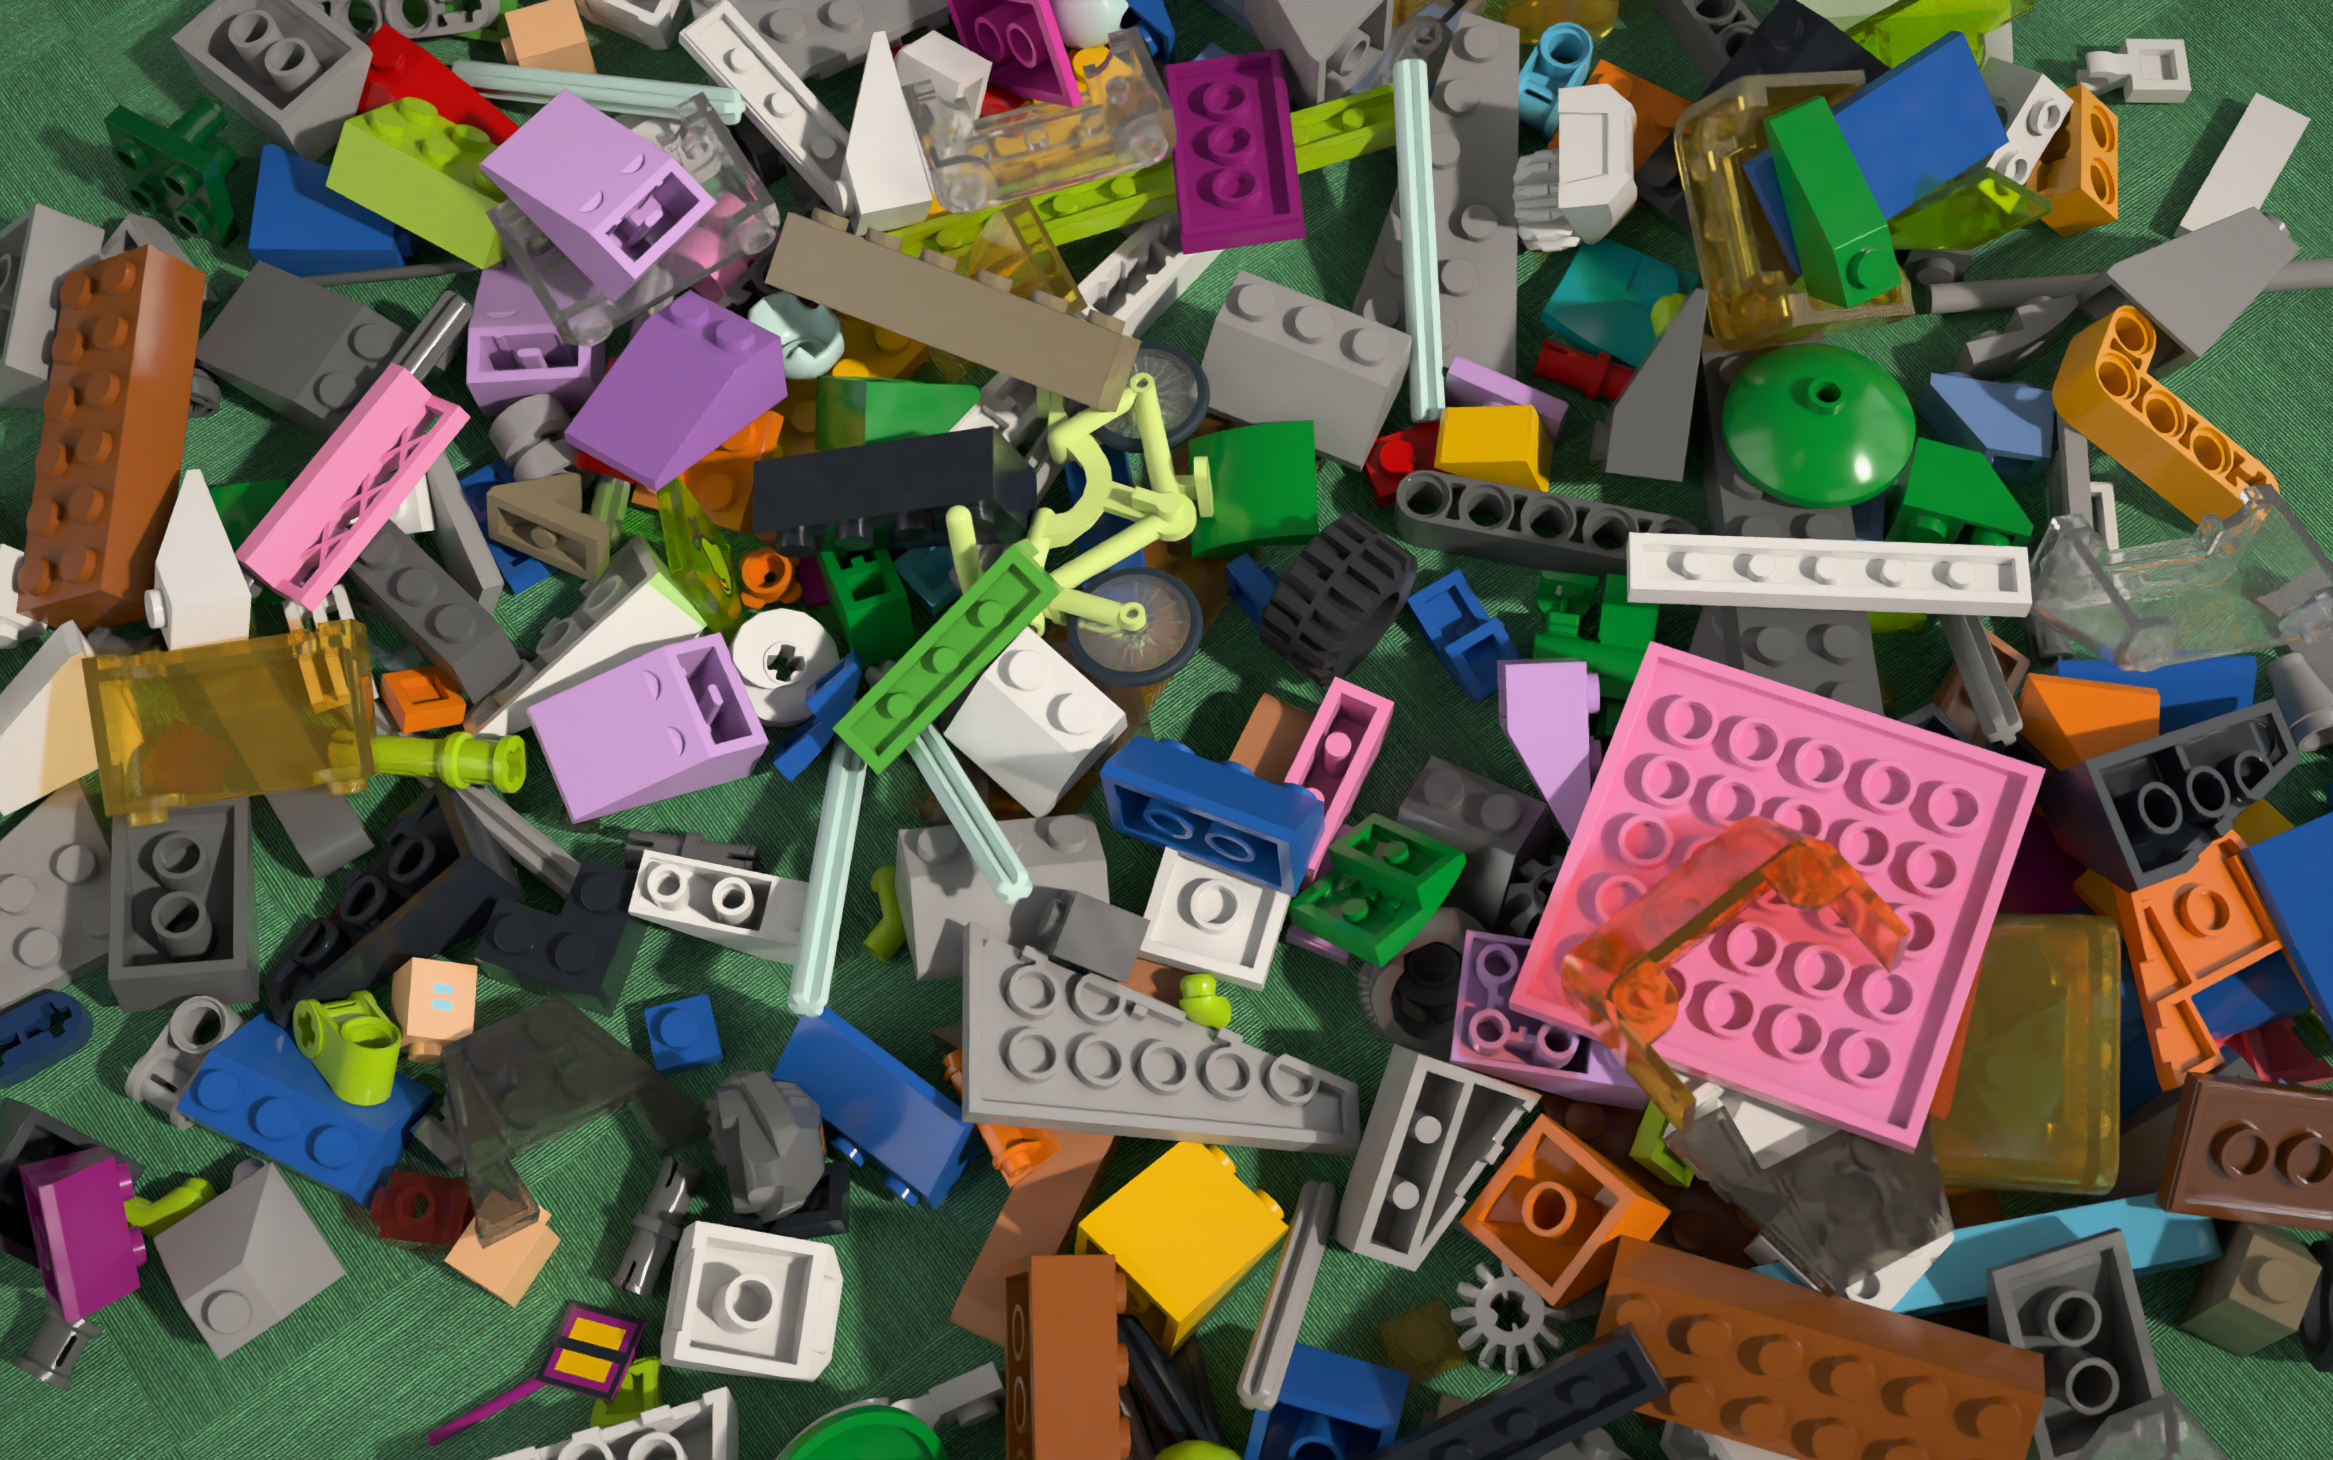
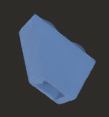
M1962 372L1930 374L1918 400L1917 412L1945 444L1982 453L1999 478L2006 481L2035 485L2050 460L2055 411L2052 391L2037 389L2034 385L2023 381H2011L2003 384L1976 380L1971 375Z

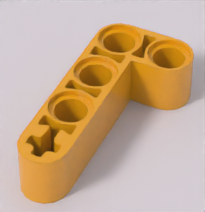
M2124 305L2073 336L2052 389L2054 406L2059 415L2068 424L2200 527L2215 536H2224L2276 509L2280 500V491L2273 474L2252 455L2146 373L2156 347V334L2149 318L2142 311L2133 306Z

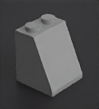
M1244 0V13L1264 49L1267 51L1282 48L1286 86L1299 110L1346 97L1390 50L1394 0Z
M2253 206L2117 262L2078 288L2072 295L2075 294L2077 298L2078 308L2093 322L2098 321L2124 305L2133 306L2142 311L2149 318L2156 334V347L2147 371L2159 381L2200 359L2301 248L2289 238V230L2282 221L2272 214L2260 212Z

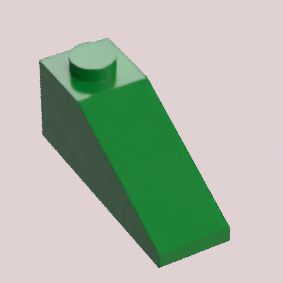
M1816 95L1762 119L1808 296L1849 309L1901 285L1902 281L1888 225L1824 96Z
M887 549L814 553L849 652L854 648L864 657L863 667L905 655L916 644L908 595Z

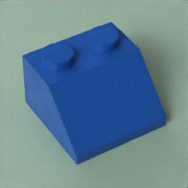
M1295 1342L1276 1404L1266 1412L1257 1408L1255 1410L1244 1460H1359L1394 1442L1410 1374Z

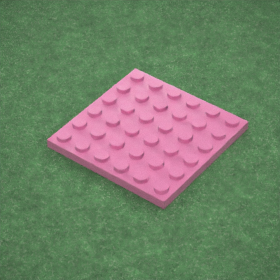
M1650 641L1509 999V1009L1913 1155L2045 768Z

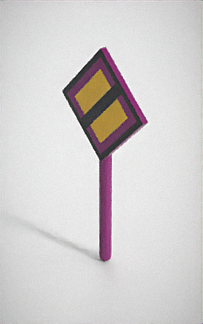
M571 1300L538 1375L430 1432L426 1437L427 1444L435 1446L546 1385L613 1403L648 1322L644 1319Z

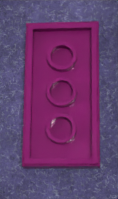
M1282 48L1164 65L1183 255L1306 238Z

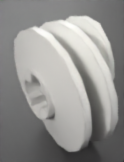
M784 608L761 612L752 617L740 627L728 647L761 725L766 727H791L809 720L814 714L805 705L807 688L840 661L835 641L820 622L804 612ZM777 656L787 659L786 667L795 668V671L792 672L785 682L776 679L777 670H768L767 668Z

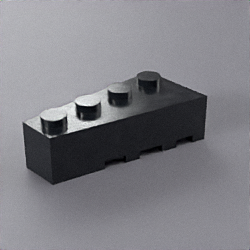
M994 426L761 460L753 463V534L776 551L778 555L787 558H805L816 552L951 546L946 524V513L951 507L956 505L965 506L969 509L977 545L1017 543L1026 538L1032 515L1037 510V471Z

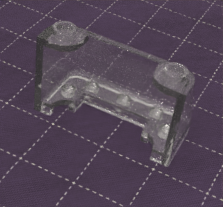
M1137 26L1108 33L1110 51L1106 59L1097 68L1094 63L1082 66L1087 91L1080 93L1083 103L1075 108L1042 102L972 120L966 97L956 98L954 103L943 100L937 95L931 79L901 86L928 185L939 205L947 211L957 214L973 213L1150 167L1162 162L1169 156L1176 145L1177 138L1174 111Z
M703 91L676 106L678 113L682 117V123L672 138H670L666 131L655 137L660 149L671 155L717 203L692 231L615 303L511 199L485 212L519 273L566 344L581 345L583 347L597 345L604 341L612 333L613 329L740 257L765 250L775 240L776 231L780 226V215L776 204Z
M2272 484L2245 487L2239 496L2245 504L2241 509L2222 521L2216 513L2205 514L2193 537L2114 550L2108 548L2097 531L2094 532L2082 513L2053 517L2029 564L2032 605L2028 613L2034 620L2125 671L2150 672L2163 666L2301 642L2316 643L2327 638L2333 633V564Z

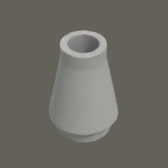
M2301 653L2286 654L2271 662L2266 668V673L2272 682L2276 701L2298 749L2303 752H2310L2333 744V693L2308 666Z

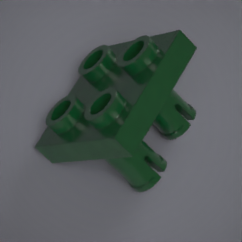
M199 96L194 101V104L178 120H175L168 128H163L119 104L104 119V123L113 145V156L119 162L127 185L126 193L129 198L142 210L149 213L157 211L175 221L190 236L198 239L205 237L226 248L240 234V230L223 178L238 166L239 159L236 158L238 156L237 152L227 141L215 136L228 124L227 120L224 119L226 117L224 111L211 99Z

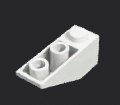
M644 850L628 913L761 959L794 965L809 883Z

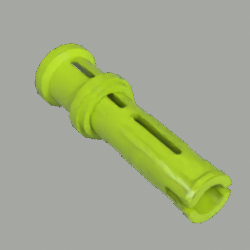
M341 731L334 735L333 740L335 743H344L346 746L330 744L329 748L330 764L336 772L440 778L443 783L452 789H467L471 784L496 785L503 793H515L522 787L528 769L527 747L519 735H504L500 740L474 739L473 735L469 732L458 731L444 739H423L365 735Z

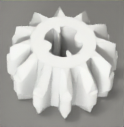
M1559 149L1535 151L1534 154L1521 156L1513 176L1515 188L1512 197L1515 202L1514 217L1518 221V234L1527 249L1555 252L1582 244V238L1558 209Z
M1503 1261L1501 1263L1502 1277L1495 1279L1490 1267L1481 1262L1476 1265L1475 1272L1484 1288L1481 1290L1466 1282H1460L1457 1287V1294L1464 1301L1475 1307H1459L1451 1311L1453 1324L1475 1326L1458 1339L1461 1350H1471L1484 1342L1486 1346L1480 1354L1478 1366L1488 1370L1493 1365L1497 1353L1505 1354V1371L1507 1376H1517L1519 1368L1517 1354L1523 1352L1530 1365L1535 1369L1544 1366L1545 1359L1543 1353L1536 1343L1540 1342L1551 1349H1561L1564 1338L1557 1331L1546 1325L1568 1322L1569 1310L1565 1307L1557 1309L1552 1306H1544L1548 1302L1522 1278L1515 1277V1272ZM1509 1300L1522 1304L1521 1317L1527 1322L1521 1329H1518L1516 1323H1513L1512 1332L1498 1328V1313L1493 1310L1499 1303H1502L1504 1309H1507Z

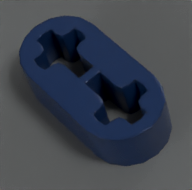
M50 992L1 1016L0 1044L9 1050L2 1055L5 1065L0 1068V1089L14 1086L82 1049L92 1036L94 1026L89 1010L77 999L64 992ZM60 1011L68 1019L63 1023L65 1033L60 1037H56L48 1030L54 1026L51 1016Z

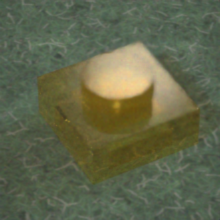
M1441 1298L1377 1325V1331L1393 1369L1410 1374L1407 1391L1467 1367L1468 1360L1458 1344V1337Z

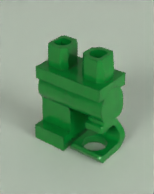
M1541 570L1535 606L1544 621L1545 628L1543 633H1534L1530 659L1575 657L1586 661L1587 671L1598 674L1600 710L1599 713L1588 714L1596 715L1594 740H1600L1602 746H1609L1650 641L1654 642L1658 612L1661 603L1627 602V576L1607 573L1600 593L1595 640L1581 639L1577 636L1579 623L1588 615L1591 609L1599 577Z

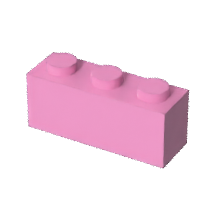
M1338 677L1334 678L1284 782L1294 783L1308 789L1318 800L1323 801L1325 831L1299 887L1303 891L1306 890L1307 886L1314 884L1329 853L1327 847L1333 844L1342 824H1346L1391 729L1394 709L1393 701Z

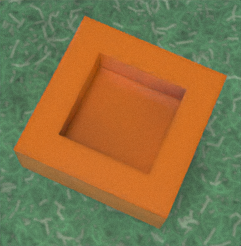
M435 666L382 674L380 694L403 734L464 723L465 701L456 686Z

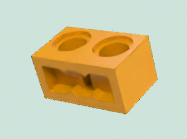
M2082 84L2063 90L2074 102L2026 181V207L2062 238L2118 221V117Z

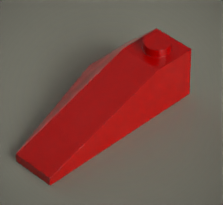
M386 23L365 43L369 46L373 56L355 117L402 98L414 97L429 102L436 107L438 115L457 125H468L483 131L489 136V142L498 147L520 129L516 123L431 53ZM338 142L332 146L333 149H337Z

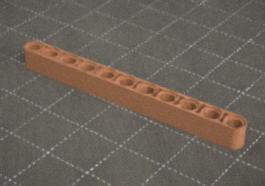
M1263 694L1244 728L1229 761L1247 767L1257 778L1280 786L1284 782L1316 714L1270 694ZM1137 957L1127 984L1118 981L1117 983L1180 1009L1178 1000L1183 999L1180 981L1184 976L1196 973ZM1051 1130L1062 1151L1013 1187L960 1292L952 1312L951 1323L1004 1348L1003 1265L1033 1255H1065L1078 1229V1224L1082 1221L1123 1136Z

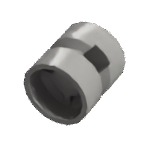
M536 394L519 400L498 415L490 427L489 438L507 468L514 471L513 477L516 482L566 473L581 474L583 497L599 479V473L575 466L579 449L566 442L564 433L572 420L559 399L553 395Z

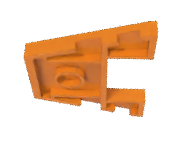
M2233 829L2223 838L2213 841L2198 856L2200 860L2187 873L2132 893H2128L2112 883L2158 1082L2163 1092L2184 1085L2187 1071L2206 1073L2226 1062L2191 999V996L2281 949L2314 1010H2317L2240 853L2241 850L2249 846Z

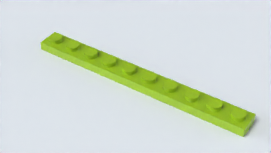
M1393 83L1290 113L1298 174L1396 145ZM1172 149L888 232L887 234L903 239L900 251L919 258L922 247L958 259L955 272L960 274L1036 253L1176 211L1177 200Z

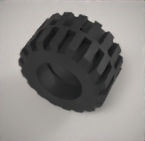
M1356 513L1343 515L1322 529L1306 545L1281 578L1265 608L1259 630L1260 641L1321 687L1331 685L1335 677L1342 679L1353 671L1368 656L1392 625L1412 590L1418 567L1417 558Z

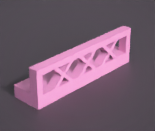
M391 363L234 553L237 561L274 593L313 612L471 417L459 405L432 395L405 367ZM436 416L440 417L427 434L420 436ZM398 469L388 482L381 485L390 472ZM359 517L350 530L342 533L351 520ZM319 566L302 588L298 587L310 570Z

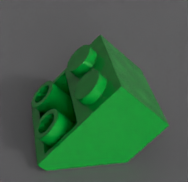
M1918 437L1907 465L1892 491L1885 521L1884 542L2025 547L2031 537L2033 524L1982 453Z

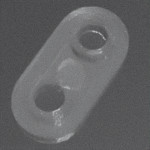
M1416 16L1402 23L1370 79L1369 90L1393 83L1392 70L1395 62L1404 59H1421L1427 64L1428 100L1430 101L1453 39L1450 28L1440 19L1431 16ZM1427 39L1432 41V43L1421 44L1416 40Z

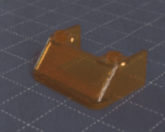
M1749 816L1734 823L1571 949L1561 965V989L1567 1002L1682 1136L1694 1128L1697 1098L1651 1046L1673 1027L1679 1011V998L1676 988L1664 972L1772 888L1787 904L1800 910L1815 911L1829 906L1889 973L1901 965L1911 930L1838 850L1825 841L1766 816Z

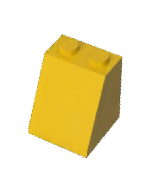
M1180 1141L1078 1224L1074 1255L1115 1254L1116 1271H1123L1126 1280L1127 1299L1124 1314H1132L1137 1317L1151 1341L1169 1358L1282 1247L1289 1228L1283 1222L1285 1215L1276 1201L1266 1192L1260 1189L1252 1192L1234 1175L1236 1168L1231 1159L1215 1144H1206L1204 1146L1202 1143Z

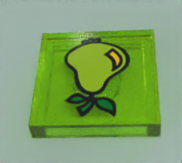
M677 476L656 492L671 578L714 634L721 632L726 646L729 647L733 637L744 624L730 546L679 476Z

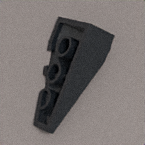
M2272 698L2082 761L2042 779L2037 798L2057 847L2121 889L2132 893L2187 873L2200 860L2198 856L2213 841L2223 838L2235 826L2232 822L2250 804L2260 801L2301 760V756L2276 698Z
M441 779L392 820L380 835L388 844L364 873L356 867L341 883L348 890L328 918L318 917L312 919L263 979L275 1023L283 1028L293 1025V1013L296 1004L300 1000L315 999L320 1004L344 1000L352 992L367 989L393 976V973L412 957L428 959L477 935L487 926L498 898L516 902L525 894L509 854L494 839L458 792L443 783Z

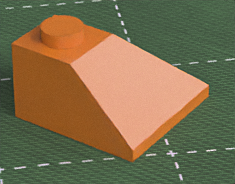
M2035 673L2027 674L2017 704V709L2023 722V728L2019 732L2060 771L2082 761L2159 736L2160 694L2156 688ZM2039 803L2033 812L2045 818Z
M1541 1113L1459 1222L1552 1307L1560 1309L1610 1278L1621 1234L1649 1242L1672 1211L1623 1169L1554 1120Z

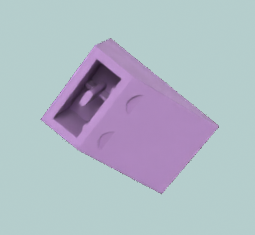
M563 89L478 166L613 303L619 300L692 231L717 203L671 155L566 89Z
M560 249L519 251L505 259V268H486L482 270L473 307L474 315L470 319L468 327L466 384L483 417L498 416L512 404L536 394L553 395L559 399L566 412H579L603 380L605 374L606 295Z
M721 632L662 646L531 705L526 710L572 824L748 777L769 744Z
M1575 657L1497 660L1499 725L1543 802L1547 804L1548 810L1567 844L1570 846L1591 793L1590 780H1596L1602 765L1600 740H1594L1593 736H1589L1588 713H1599L1600 710L1598 674L1587 671L1586 661Z
M1466 930L1449 1063L1578 1101L1644 1110L1655 1091L1623 1050L1509 1009V999L1533 940Z

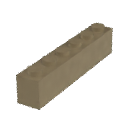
M816 207L813 209L811 218L788 211L765 280L766 284L1093 408L1117 412L1141 344V340L1122 334L1125 321L1092 309L1089 310L1086 320L1066 313L1069 301L1035 288H1033L1030 299L1010 292L1014 281L1012 279L981 268H977L974 278L955 272L958 259L922 247L919 258L900 251L903 239L870 227L867 229L865 238L846 231L849 219Z

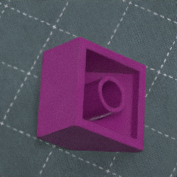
M99 1146L19 1166L45 1297L65 1323L81 1320L140 1288L137 1267L147 1265V1254L139 1226L128 1227L123 1202L133 1200L134 1191L126 1161L115 1162L114 1155L104 1146Z

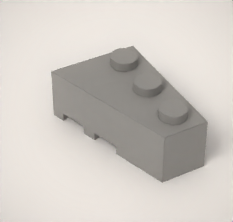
M1394 1043L1330 1237L1352 1252L1416 1272L1466 1202L1463 1198L1465 1193L1486 1164L1493 1165L1504 1149L1501 1143L1525 1111L1531 1112L1542 1095L1514 1083L1452 1064Z

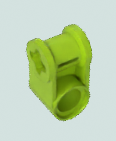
M367 990L352 992L346 1000L322 1004L315 999L300 1000L296 1004L293 1013V1029L297 1046L302 1055L311 1060L329 1083L333 1093L343 1101L361 1106L377 1105L391 1097L402 1033L378 1007L373 995Z

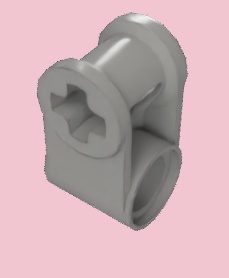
M194 996L184 1001L175 1010L172 1018L149 1051L134 1065L125 1084L126 1095L135 1102L147 1100L170 1115L172 1125L180 1130H187L194 1126V1122L176 1110L177 1106L210 1051L247 1024V1021L236 1011L209 996ZM220 1018L221 1029L218 1036L212 1042L201 1045L200 1039L203 1028L210 1021ZM167 1083L174 1085L177 1088V1092L174 1093L167 1089Z

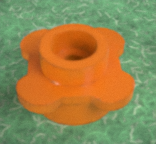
M763 547L745 553L739 561V569L742 572V578L746 585V588L741 593L744 605L751 610H759L768 603L782 602L787 606L797 603L803 594V589L796 579V568L800 564V558L780 556L771 547ZM768 574L776 575V580L772 583H767L765 578Z

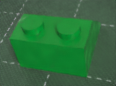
M817 376L815 449L828 451L947 433L981 399L982 385L925 378Z

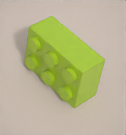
M414 97L402 98L346 120L325 185L326 187L482 270L539 241L542 230L478 167L482 161L498 148V146L489 142V136L483 131L468 125H457L438 115L436 107L429 102Z

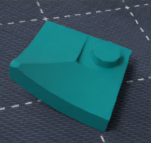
M1605 237L1594 245L1586 244L1583 241L1565 276L1546 304L1541 321L1585 353L1597 356L1599 351L1611 354L1610 361L1636 369L1656 340L1650 318L1655 302L1664 295L1670 296L1674 293L1688 295L1697 288L1699 276Z

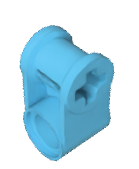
M1563 22L1550 26L1542 34L1541 39L1522 70H1519V122L1542 132V139L1547 142L1551 141L1559 128L1558 89L1585 86L1588 79L1593 44L1587 30L1580 25ZM1567 58L1572 60L1573 63L1563 64L1554 59Z

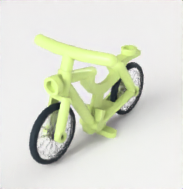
M1141 342L1117 412L1096 409L1079 402L1080 413L1069 418L1065 412L1066 397L1037 386L1039 419H1048L1047 442L1052 460L1058 465H1066L1076 461L1085 472L1087 482L1083 496L1068 512L1055 514L1052 509L1047 507L1035 510L1026 536L1027 540L1039 551L1034 559L1044 568L1049 549L1069 545L1090 529L1103 512L1135 521V523L1050 572L1049 575L1064 590L1028 627L1041 637L1044 634L1045 618L1052 619L1054 624L1065 626L1069 649L1079 666L1097 680L1119 687L1135 688L1150 686L1172 677L1192 659L1203 635V614L1196 596L1184 582L1162 570L1148 567L1122 568L1095 579L1082 592L1074 590L1075 587L1157 539L1178 541L1187 537L1196 526L1197 520L1196 508L1192 500L1198 501L1200 517H1213V492L1208 456L1194 457V475H1175L1169 448L1188 438L1205 418L1210 401L1209 383L1205 372L1194 358L1176 347L1163 343ZM1104 443L1119 451L1144 454L1152 491L1138 486L1132 488L1112 481L1109 461L1099 446ZM956 505L947 511L946 524L955 570L962 595H964L986 571L982 570L971 513L965 506Z

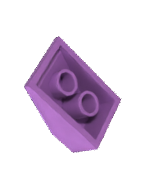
M689 290L644 322L565 430L566 442L657 492L788 396L781 337Z

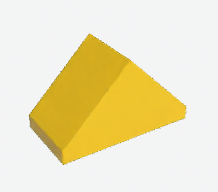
M1533 405L1447 407L1441 412L1434 467L1462 477L1548 493L1553 444Z

